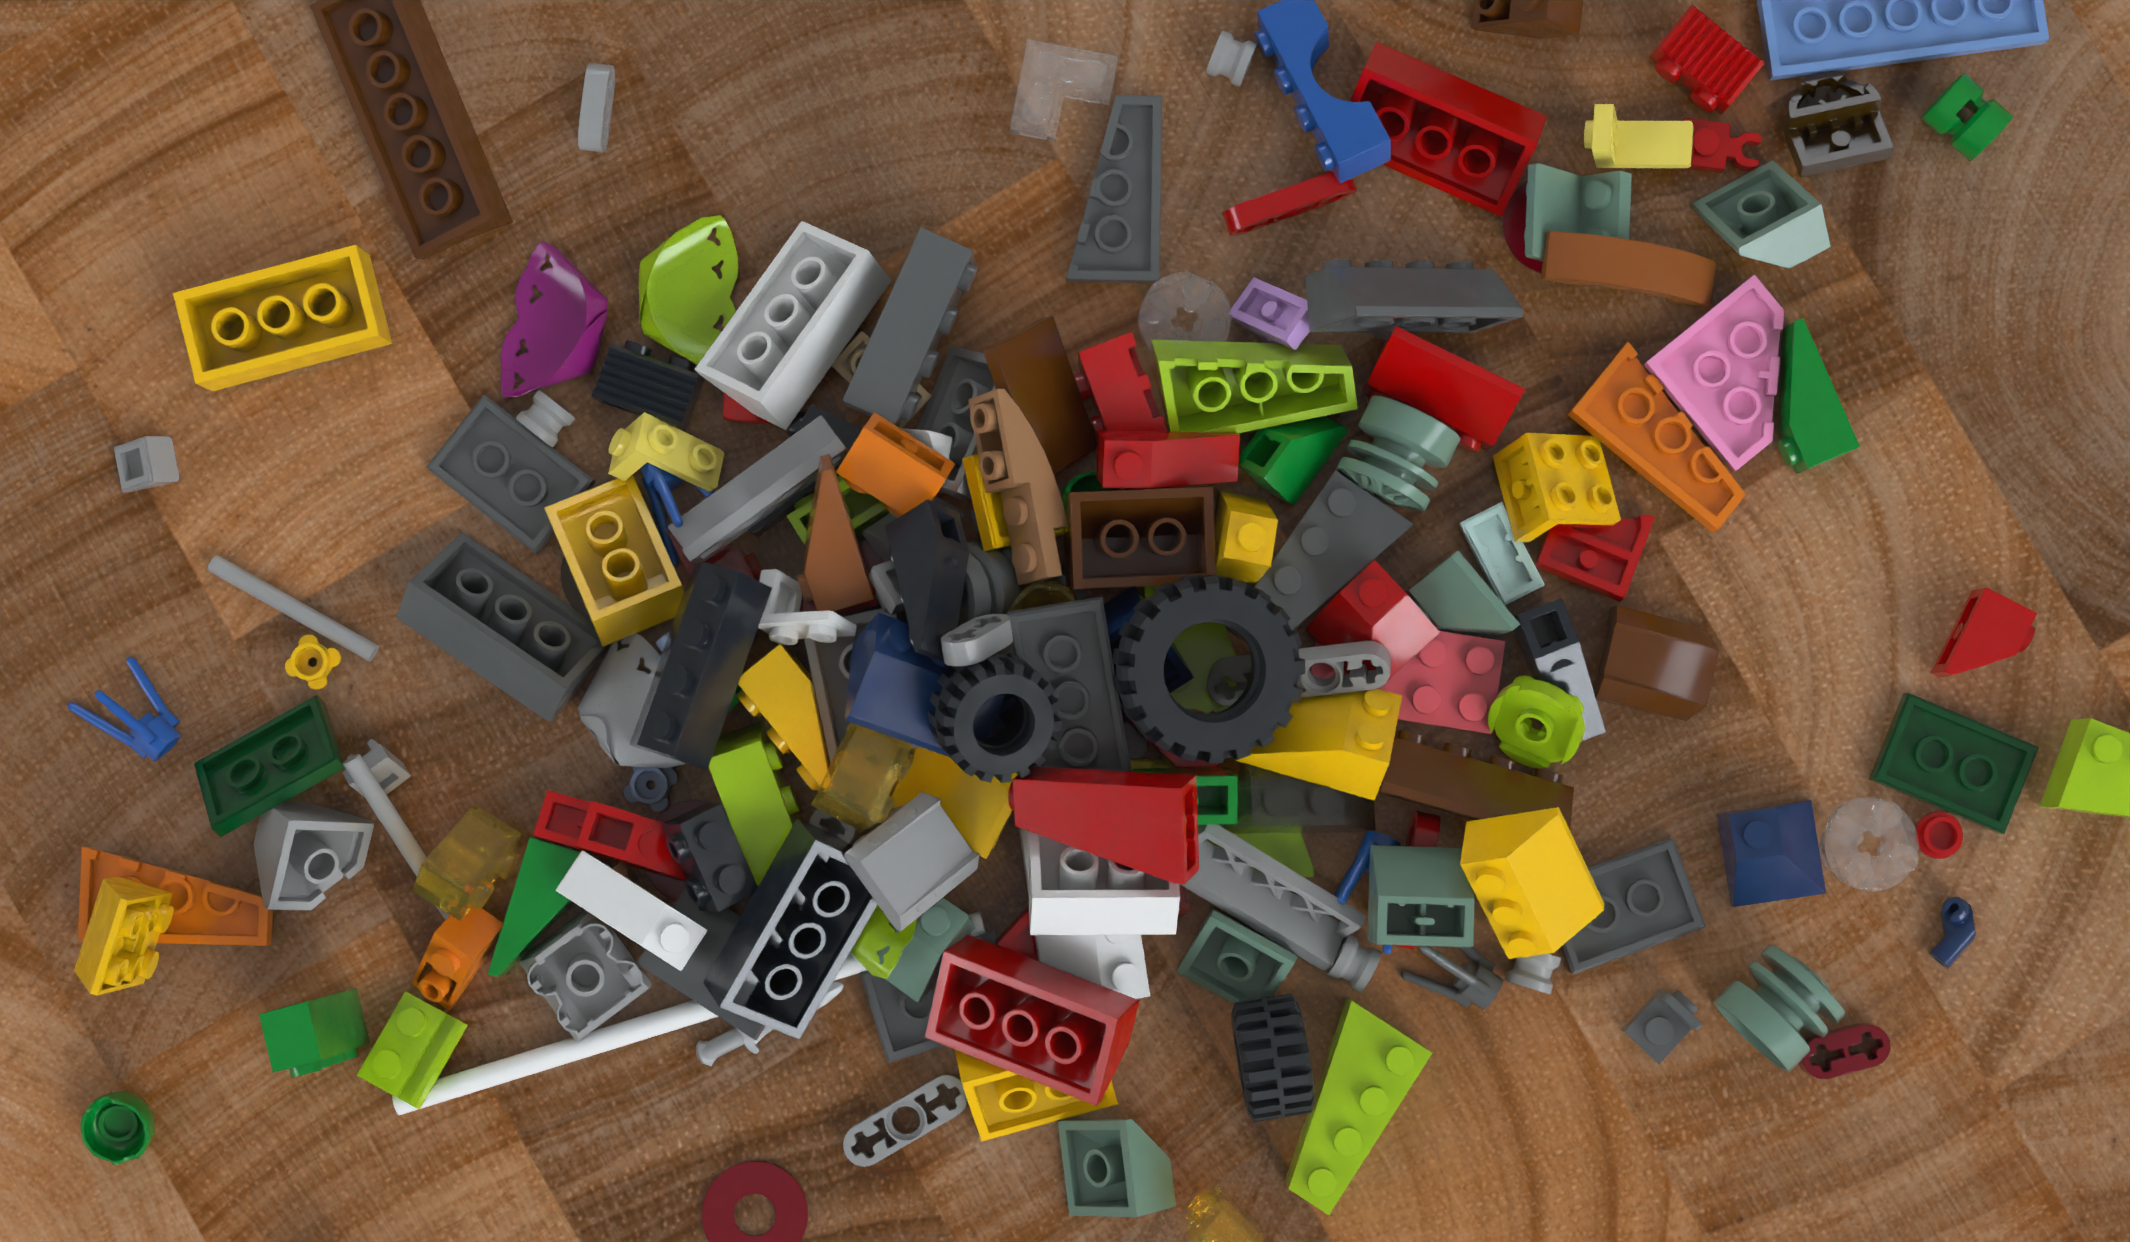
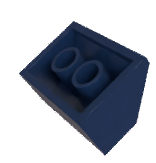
M878 612L852 645L845 720L948 756L941 749L942 747L937 743L931 732L936 728L929 722L928 711L936 710V707L929 700L932 691L940 693L942 689L937 680L942 673L950 677L955 670L942 661L915 652L909 639V624ZM1005 693L989 698L979 707L973 721L975 737H989L1003 703Z

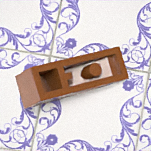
M830 454L820 456L803 552L805 573L799 574L797 577L805 602L814 600L817 611L830 610L834 612L873 600L874 596L872 584L868 578L869 574Z

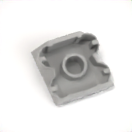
M921 792L909 803L892 809L884 816L881 825L871 833L860 837L852 845V848L844 854V858L894 928L900 931L978 869L980 854L972 851L940 806L941 799Z
M585 909L541 943L531 948L519 961L527 972L529 986L536 994L545 997L557 1014L559 1023L566 1031L570 1032L575 1041L581 1040L652 986L651 981L640 966L636 964L637 962L611 926Z

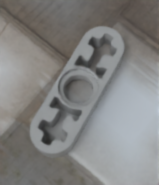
M951 1073L940 1074L854 1124L845 1135L843 1141L846 1157L855 1165L871 1166L959 1115L965 1109L968 1102L961 1078ZM944 1083L948 1089L956 1086L960 1092L955 1097L956 1106L950 1108L947 1103L936 1106L931 1112L938 1118L930 1122L925 1106L916 1097L925 1094V1100L928 1103L939 1095L938 1085ZM909 1106L918 1112L920 1124L915 1131L903 1133L895 1128L893 1114L900 1107ZM883 1118L886 1131L897 1142L889 1146L885 1136L874 1144L873 1155L868 1156L864 1150L857 1153L853 1148L858 1141L856 1133L862 1131L866 1137L875 1134L881 1129L875 1121Z

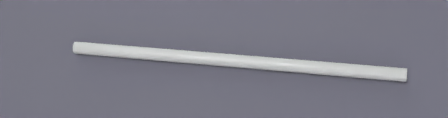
M980 911L969 914L975 926L970 935L975 937L986 933ZM849 954L834 981L858 974L867 969ZM694 1000L591 1031L579 1041H575L571 1037L445 1076L436 1080L420 1109L718 1016ZM392 1095L393 1105L398 1115L419 1110Z

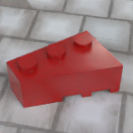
M1132 332L1078 352L1080 372L1073 375L1082 400L1091 398L1097 413L1096 416L1090 417L1096 438L1098 430L1167 431L1163 417L1159 413L1150 388L1152 386L1148 375L1143 372L1134 347L1137 344ZM1125 488L1126 490H1142L1137 488Z

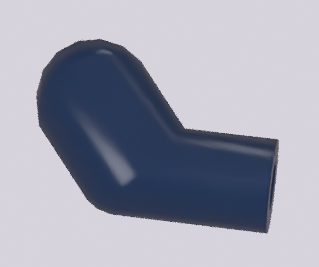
M1950 897L1944 901L1941 909L1944 937L1929 953L1934 960L1946 969L1956 961L1976 936L1971 905L1960 897Z

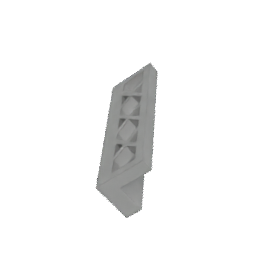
M820 415L681 516L683 520L681 527H675L672 523L668 528L683 547L682 551L691 563L696 565L704 562L816 481L820 456L830 454L835 467L844 460L848 450L823 416Z
M1200 825L1198 827L1199 870L1186 884L1180 885L1320 970L1325 971L1332 967L1342 939L1362 928L1366 915L1347 903L1340 904L1338 898L1223 827L1219 825ZM1209 839V840H1211L1212 842H1214V843H1216L1217 845H1219L1220 847H1216V846H1214L1213 844L1209 843V842L1206 841V840ZM1250 867H1255L1256 869H1258V870H1260V871H1255V870H1253V869L1250 868ZM1289 891H1294L1299 895H1295ZM1329 915H1333V916H1335L1336 918L1340 919L1341 921L1338 922L1337 920L1333 919V918L1330 917Z

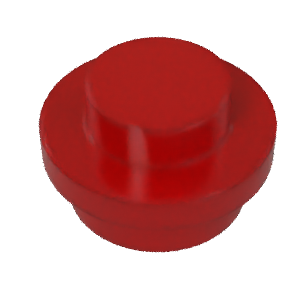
M1931 812L1924 815L1917 822L1914 830V840L1916 846L1924 855L1934 859H1944L1954 855L1959 850L1963 841V831L1958 820L1952 815L1945 812Z

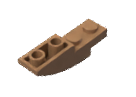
M1004 388L995 389L968 399L971 412L970 421L975 433L979 455V469L983 476L985 492H1001L1003 515L1007 523L1012 549V563L1016 571L1018 585L1033 584L1062 576L1054 530L1068 527L1055 476L1033 428Z

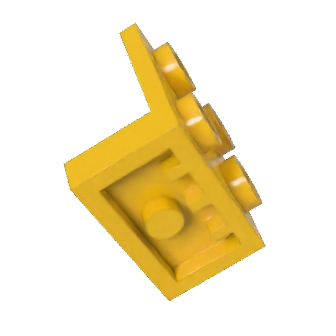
M1525 433L1493 455L1514 542H1530L1557 524L1614 525L1621 520L1601 443L1594 436Z

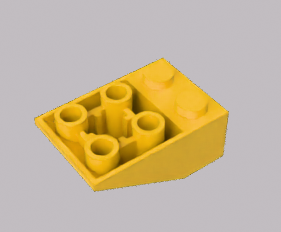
M779 644L741 675L738 685L742 690L736 696L752 716L755 717L757 715L759 718L764 716L772 726L766 731L767 735L783 754H790L791 752L795 754L802 763L796 770L813 791L823 789L825 793H834L837 784L835 766L830 765L812 676L789 648Z
M122 877L103 879L74 972L90 994L98 996L144 984L145 979L152 977L159 960V953L154 951L159 935L166 932L172 920L173 906H170L169 903L173 893Z

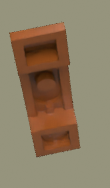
M1549 231L1546 232L1541 279L1577 286L1600 285L1666 297V302L1709 309L1712 308L1716 262L1691 252L1653 243L1593 234Z

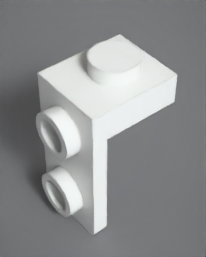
M777 569L761 570L759 581L771 587L772 590L758 628L768 633L771 641L784 645L797 644L798 639L810 638L819 642L832 643L837 640V637L855 636L856 625L833 611L800 612L802 592L799 582Z

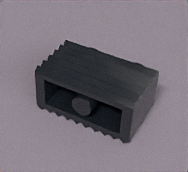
M626 340L624 347L611 344L602 365V370L599 373L592 397L598 402L637 416H641L645 412L686 432L704 382L700 374L694 373L696 365L675 356H670L667 363L651 358L652 349Z

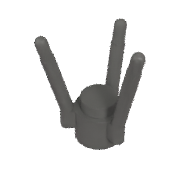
M1420 946V951L1456 976L1453 985L1458 990L1409 971L1401 973L1402 979L1449 997L1465 1008L1472 1003L1481 1010L1486 1009L1491 1004L1503 984V979L1492 972L1495 964L1483 957L1474 947H1460L1475 963L1472 964L1468 961L1461 967L1430 946Z

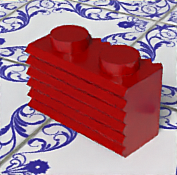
M1693 5L1690 6L1650 55V58L1656 62L1654 69L1662 78L1670 83L1681 82L1692 91L1690 98L1698 107L1709 113L1715 110L1720 115L1726 111L1765 64L1762 59L1757 58L1747 47L1742 46L1741 42L1736 41L1732 35H1729L1726 30L1721 29L1718 24L1714 23L1711 18L1706 17L1704 12L1699 11Z

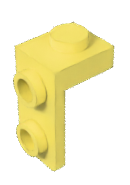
M1595 104L1594 120H1586L1584 146L1585 149H1592L1596 168H1689L1692 162L1694 127L1691 121H1618L1614 104Z
M644 412L626 429L620 428L613 436L609 445V454L613 456L608 474L626 481L648 462L711 492L718 486L724 452Z

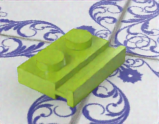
M405 991L357 1076L409 1105L420 1109L468 1025Z

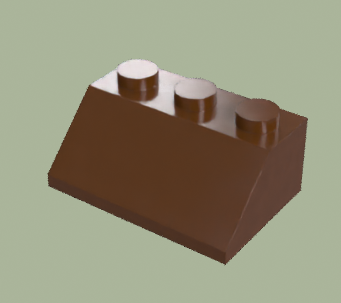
M1213 487L1069 492L1066 517L1068 527H1065L1064 537L1066 587L1090 589L1157 586L1164 583L1171 584L1179 581L1180 577L1190 575H1216Z

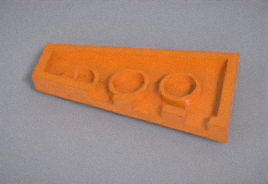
M1627 342L1567 415L1704 527L1714 533L1722 526L1746 494L1709 446L1705 447L1691 429L1692 423L1682 411H1677L1663 393L1664 387L1653 373L1649 374L1636 358L1638 353Z
M83 846L81 848L78 941L83 942L103 879L122 877L173 893L169 903L170 906H173L172 920L166 932L160 933L157 943L272 945L273 910H268L264 907L262 894L93 847Z

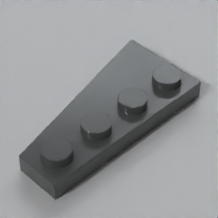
M1115 96L1066 282L1159 284L1162 96Z

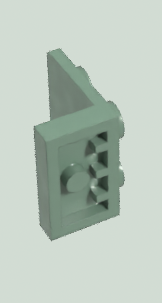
M1540 163L1530 164L1528 166V183L1526 185L1525 256L1543 262L1546 232L1549 231L1629 239L1632 174L1619 170L1580 176Z

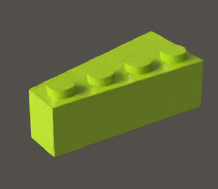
M1151 339L1164 420L1168 432L1243 433L1358 409L1352 365L1341 345L1300 344L1295 351L1279 343Z
M2092 718L2071 719L2039 807L2130 818V733Z
M1348 997L1345 999L1341 1011L1342 1014L1335 1035H1333L1320 1080L1314 1091L1315 1103L1312 1113L1308 1114L1284 1181L1289 1190L1327 1215H1330L1432 1055V1052Z

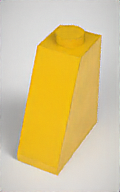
M1219 491L1214 517L1216 576L1243 581L1254 587L1271 567L1278 519L1265 499Z

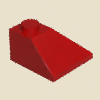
M1375 560L1342 589L1306 627L1309 633L1322 646L1360 641H1375L1383 644L1391 654V670L1388 681L1440 633L1408 594ZM1371 660L1362 661V664L1367 666L1368 671L1376 670V666L1372 665ZM1344 661V670L1350 674V670H1347L1348 662Z

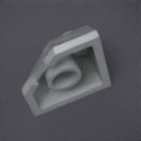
M285 801L260 815L254 840V851L264 907L268 910H312L326 899L323 893L344 876L349 880L364 868L375 823L358 816L301 801Z

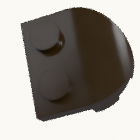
M1843 71L1820 72L1809 76L1800 83L1799 89L1789 100L1784 124L1785 139L1800 177L1891 158L1894 146L1879 111L1882 98L1871 83H1867L1864 87L1855 81L1847 79V73Z

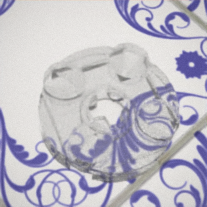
M1188 272L1173 273L1156 281L1143 299L1138 317L1139 333L1144 345L1152 355L1151 339L1226 342L1232 320L1231 308L1222 289L1211 280L1208 281L1203 277L1195 276V274ZM1184 308L1187 314L1196 313L1198 320L1192 323V331L1185 332L1182 327L1175 328L1172 321L1177 318V309Z
M1862 797L1844 802L1834 809L1829 816L1830 820L1826 824L1825 832L1821 834L1820 852L1827 870L1834 878L1851 888L1867 892L1890 889L1902 882L1908 873L1913 871L1918 865L1919 840L1916 828L1907 813L1892 801ZM1869 831L1872 837H1879L1881 845L1877 847V854L1874 857H1871L1869 852L1860 853L1858 850V844L1864 841L1863 833Z

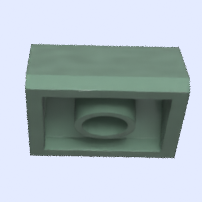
M1210 907L1176 972L1234 1004V1002L1273 996L1295 964L1298 956Z

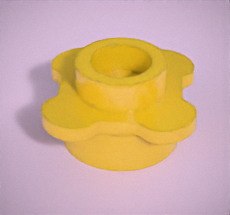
M304 635L299 639V646L292 652L291 658L286 661L285 670L289 676H297L300 679L306 680L311 689L320 690L326 687L328 683L327 676L331 669L340 664L341 654L336 648L328 649L319 644L316 636ZM311 658L317 660V664L314 667H311L309 664Z

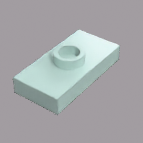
M1502 502L1458 524L1492 591L1504 605L1545 585L1523 542H1514L1507 511Z

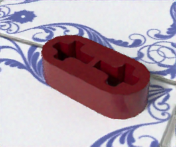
M1857 1023L1828 1031L1824 1037L1815 1034L1805 1038L1810 1047V1052L1798 1064L1810 1076L1819 1079L1835 1078L1882 1064L1889 1055L1891 1049L1890 1040L1886 1032L1880 1027L1868 1023ZM1863 1033L1867 1037L1877 1040V1045L1870 1048L1871 1056L1869 1057L1863 1052H1849L1848 1050L1849 1046L1862 1042L1861 1034ZM1817 1045H1820L1822 1049L1827 1051L1838 1049L1839 1052L1838 1056L1825 1060L1826 1068L1824 1069L1820 1065L1810 1063V1057L1816 1054Z

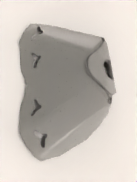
M636 633L620 639L622 645H630L628 648L617 651L618 641L611 643L577 708L580 720L599 742L602 750L617 765L669 768L687 764L629 745L659 663L657 658L660 655L651 644ZM640 658H644V666L650 669V674L636 670L639 666Z

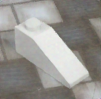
M581 850L555 890L680 971H682L708 931L583 850Z

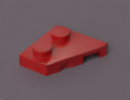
M1640 515L1638 518L1621 519L1614 525L1557 524L1547 530L1534 565L1536 568L1621 602L1626 596L1655 517Z

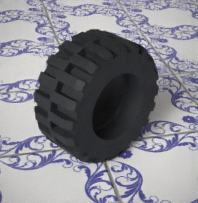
M1190 575L1180 577L1179 581L1171 584L1164 583L1155 588V593L1147 600L1142 598L1133 608L1135 613L1129 622H1123L1118 633L1122 635L1119 648H1114L1112 660L1116 664V676H1113L1115 691L1119 692L1122 700L1120 705L1126 716L1136 725V729L1165 751L1193 762L1195 760H1203L1207 763H1223L1225 758L1230 757L1239 760L1251 755L1250 749L1257 745L1264 748L1275 739L1272 733L1278 726L1285 728L1293 717L1288 711L1293 701L1300 702L1303 688L1298 687L1299 674H1305V659L1299 658L1298 647L1302 646L1298 631L1291 629L1288 623L1291 618L1280 606H1276L1271 601V596L1261 589L1254 588L1246 584V582L1223 576ZM1215 622L1230 627L1243 638L1250 652L1251 673L1244 692L1231 706L1216 713H1197L1181 706L1170 694L1164 679V662L1170 645L1182 631L1199 623Z

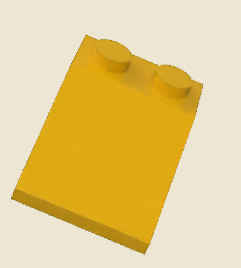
M633 475L626 481L617 478L544 507L602 647L676 616L684 590Z
M1376 688L1373 690L1304 697L1300 699V702L1293 701L1288 711L1293 717L1285 728L1278 726L1272 733L1275 739L1264 748L1257 745L1250 749L1251 755L1236 761L1375 801L1390 763L1402 695Z

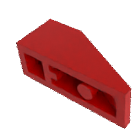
M1098 430L1096 478L1102 488L1153 489L1235 482L1238 480L1240 434Z

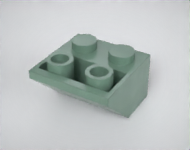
M1370 845L1367 941L1377 945L1473 947L1475 898L1473 889L1460 866L1462 848Z

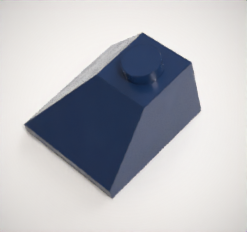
M1811 800L1717 814L1731 907L1826 894Z

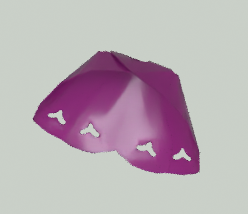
M541 241L532 253L516 289L515 302L519 320L506 335L500 357L502 369L500 383L503 398L523 396L590 373L591 368H595L601 348L608 313V299L556 247L544 241ZM548 254L553 267L541 271V266L546 263L545 256ZM535 285L537 290L543 295L532 304L530 302L534 295L532 287ZM524 339L529 352L516 357V353L521 349L520 341ZM518 373L525 382L521 383L515 390L514 385L517 381L514 375Z

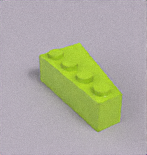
M763 721L719 736L709 764L710 772L730 825L758 886L796 822L797 817L795 813L800 811L792 786H785L780 771L783 768V763L779 750L773 741L770 742Z

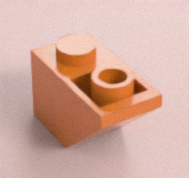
M466 897L434 932L411 985L420 990L425 998L437 1002L450 1011L492 952L499 938L503 922Z

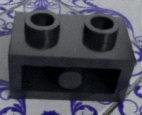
M702 804L661 824L667 836V848L673 859L680 864L686 878L685 886L692 902L699 907V910L719 912L755 893L758 885L722 804Z

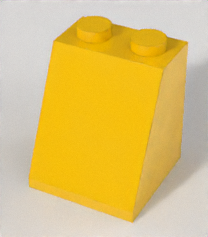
M922 747L907 750L914 755L906 770L897 767L885 789V792L891 795L887 805L897 808L909 803L921 792L941 799L940 806L972 851L979 853L985 859L989 858L1014 811L1009 806L1008 793L1013 779L1018 774L1016 772L1011 774V782L1001 783L995 776H993L991 782L981 781L975 774L970 776L965 773L948 756Z

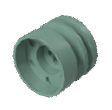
M1373 395L1358 426L1374 441L1371 444L1364 441L1351 440L1346 449L1360 460L1342 457L1336 470L1381 502L1396 507H1405L1413 511L1424 512L1430 499L1417 488L1434 491L1439 483L1430 473L1423 469V466L1425 464L1446 468L1461 438L1443 423L1413 407L1383 396Z
M1769 944L1761 952V955L1773 972L1758 962L1752 961L1748 965V969L1759 984V987L1753 990L1746 984L1734 980L1713 1003L1721 1015L1754 1048L1778 1068L1789 1073L1810 1052V1047L1798 1031L1804 1026L1812 1033L1824 1037L1828 1033V1028L1816 1012L1831 1022L1838 1023L1845 1016V1011L1832 996L1829 987L1814 971L1799 959L1793 958L1778 947Z

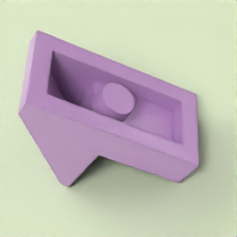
M1253 277L1227 314L1232 320L1265 343H1279L1295 351L1309 333L1307 300Z

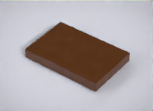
M1053 316L1040 318L983 350L996 389L1004 388L1018 405L1033 428L1046 454L1053 474L1097 448V441Z

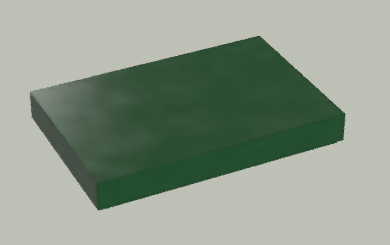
M1903 693L1869 780L1998 834H2005L2039 747L1910 693Z
M318 695L194 763L211 829L219 837L228 834L345 768L326 704Z

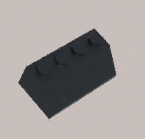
M706 562L693 566L629 745L706 770L708 769L772 590L771 587L740 571Z
M797 818L703 982L720 1008L797 1039L801 1038L878 905L844 858L845 852L852 848V845L832 833Z

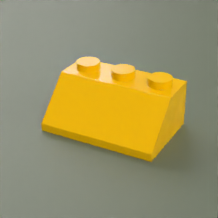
M1559 807L1466 821L1460 866L1508 959L1554 953L1604 911V901Z
M955 1050L961 1083L981 1141L1118 1104L1112 1080L1101 1102L1095 1106Z

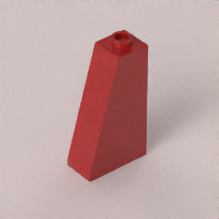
M1029 766L1031 774L1023 778L1017 775L1010 785L1008 802L1011 810H1014L1016 827L1175 884H1186L1199 870L1196 775Z

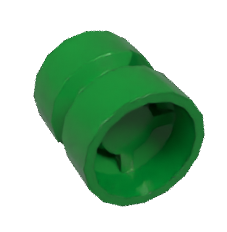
M1964 72L1935 100L1922 115L1921 119L1939 135L1949 133L1952 136L1951 145L1967 160L1972 161L2002 132L2014 116L1995 99L1985 101L1982 98L1984 89ZM1963 106L1972 112L1964 122L1956 115Z

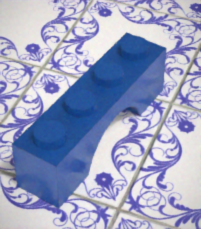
M1281 0L1257 11L1259 30L1254 32L1257 46L1264 58L1271 56L1277 66V69L1274 70V75L1282 93L1285 96L1291 93L1298 106L1294 107V112L1303 132L1308 133L1312 131L1318 144L1314 148L1322 168L1326 172L1332 169L1341 184L1390 161L1391 139L1370 101L1348 102L1337 99L1326 93L1314 79L1312 74L1319 58L1329 48L1328 24L1315 0Z

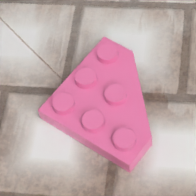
M1755 274L1643 364L1650 374L1653 373L1664 387L1663 390L1680 411L1685 414L1695 429L1732 473L1742 467L1773 440L1774 423L1772 422L1774 396L1777 395L1780 364L1778 352L1780 331L1783 329L1784 309Z

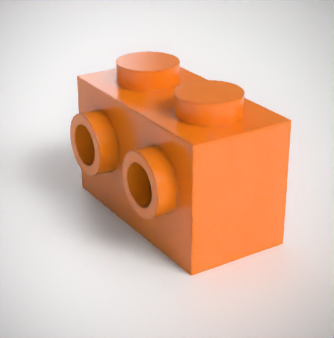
M874 412L836 473L844 477V481L850 488L859 493H869L885 503L886 509L891 514L899 518L927 499L933 501L955 463Z

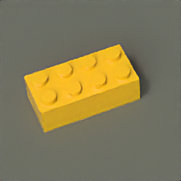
M357 245L173 293L195 384L212 392L392 344L371 257Z

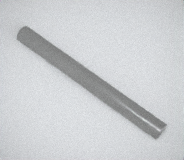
M215 555L210 561L207 570L365 660L370 662L376 656L379 645L219 555Z
M356 754L343 763L344 767L446 920L459 905L361 755Z

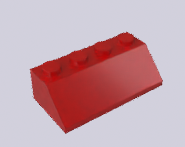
M1377 41L1349 101H1370L1391 139V160L1382 165L1501 217L1538 144L1547 116Z
M968 934L943 952L925 1038L1097 1106L1101 1102L1129 1045L1140 1000Z

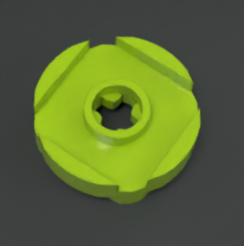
M1523 675L1515 678L1512 684L1500 691L1489 710L1488 726L1491 734L1495 729L1497 736L1501 740L1499 747L1508 757L1528 767L1548 768L1552 762L1563 760V764L1569 761L1576 753L1585 733V723L1582 717L1584 706L1578 697L1567 694L1557 686ZM1529 718L1538 719L1545 726H1542L1540 730H1536L1531 727L1532 720Z

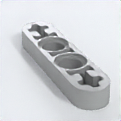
M1360 641L1298 649L1299 658L1305 659V674H1299L1298 687L1303 688L1301 698L1373 690L1383 686L1390 677L1391 654L1383 644L1375 641ZM1250 655L1225 657L1217 660L1212 665L1207 681V691L1214 701L1222 705L1231 706L1242 695L1250 678L1248 677V673L1251 672ZM1371 660L1372 665L1376 666V670L1368 671L1367 666L1362 664V661ZM1344 661L1348 662L1347 670H1350V674H1344ZM1316 663H1326L1334 668L1335 674L1330 678L1322 679L1315 677L1309 668ZM1230 676L1231 681L1237 683L1236 686L1228 687V683L1222 680V677Z

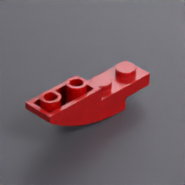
M547 790L533 833L535 838L580 851L583 850L587 853L625 863L630 867L686 882L680 864L673 859L667 848V836L661 825L663 822L591 800L588 802Z

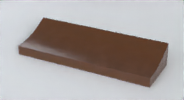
M319 0L310 5L415 259L424 260L465 240L512 223L510 213L421 1Z

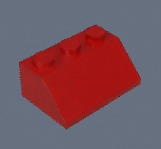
M1395 326L1384 343L1362 391L1370 394L1368 401H1370L1373 395L1383 396L1433 417L1458 434L1461 438L1458 446L1470 452L1478 453L1480 448L1488 451L1494 446L1521 399L1525 388Z

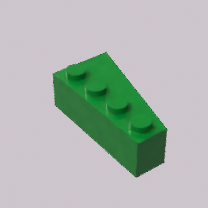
M357 988L259 1014L272 1072L275 1073L289 1069L291 1078L320 1071L323 1068L358 1057L356 1048L370 1043Z

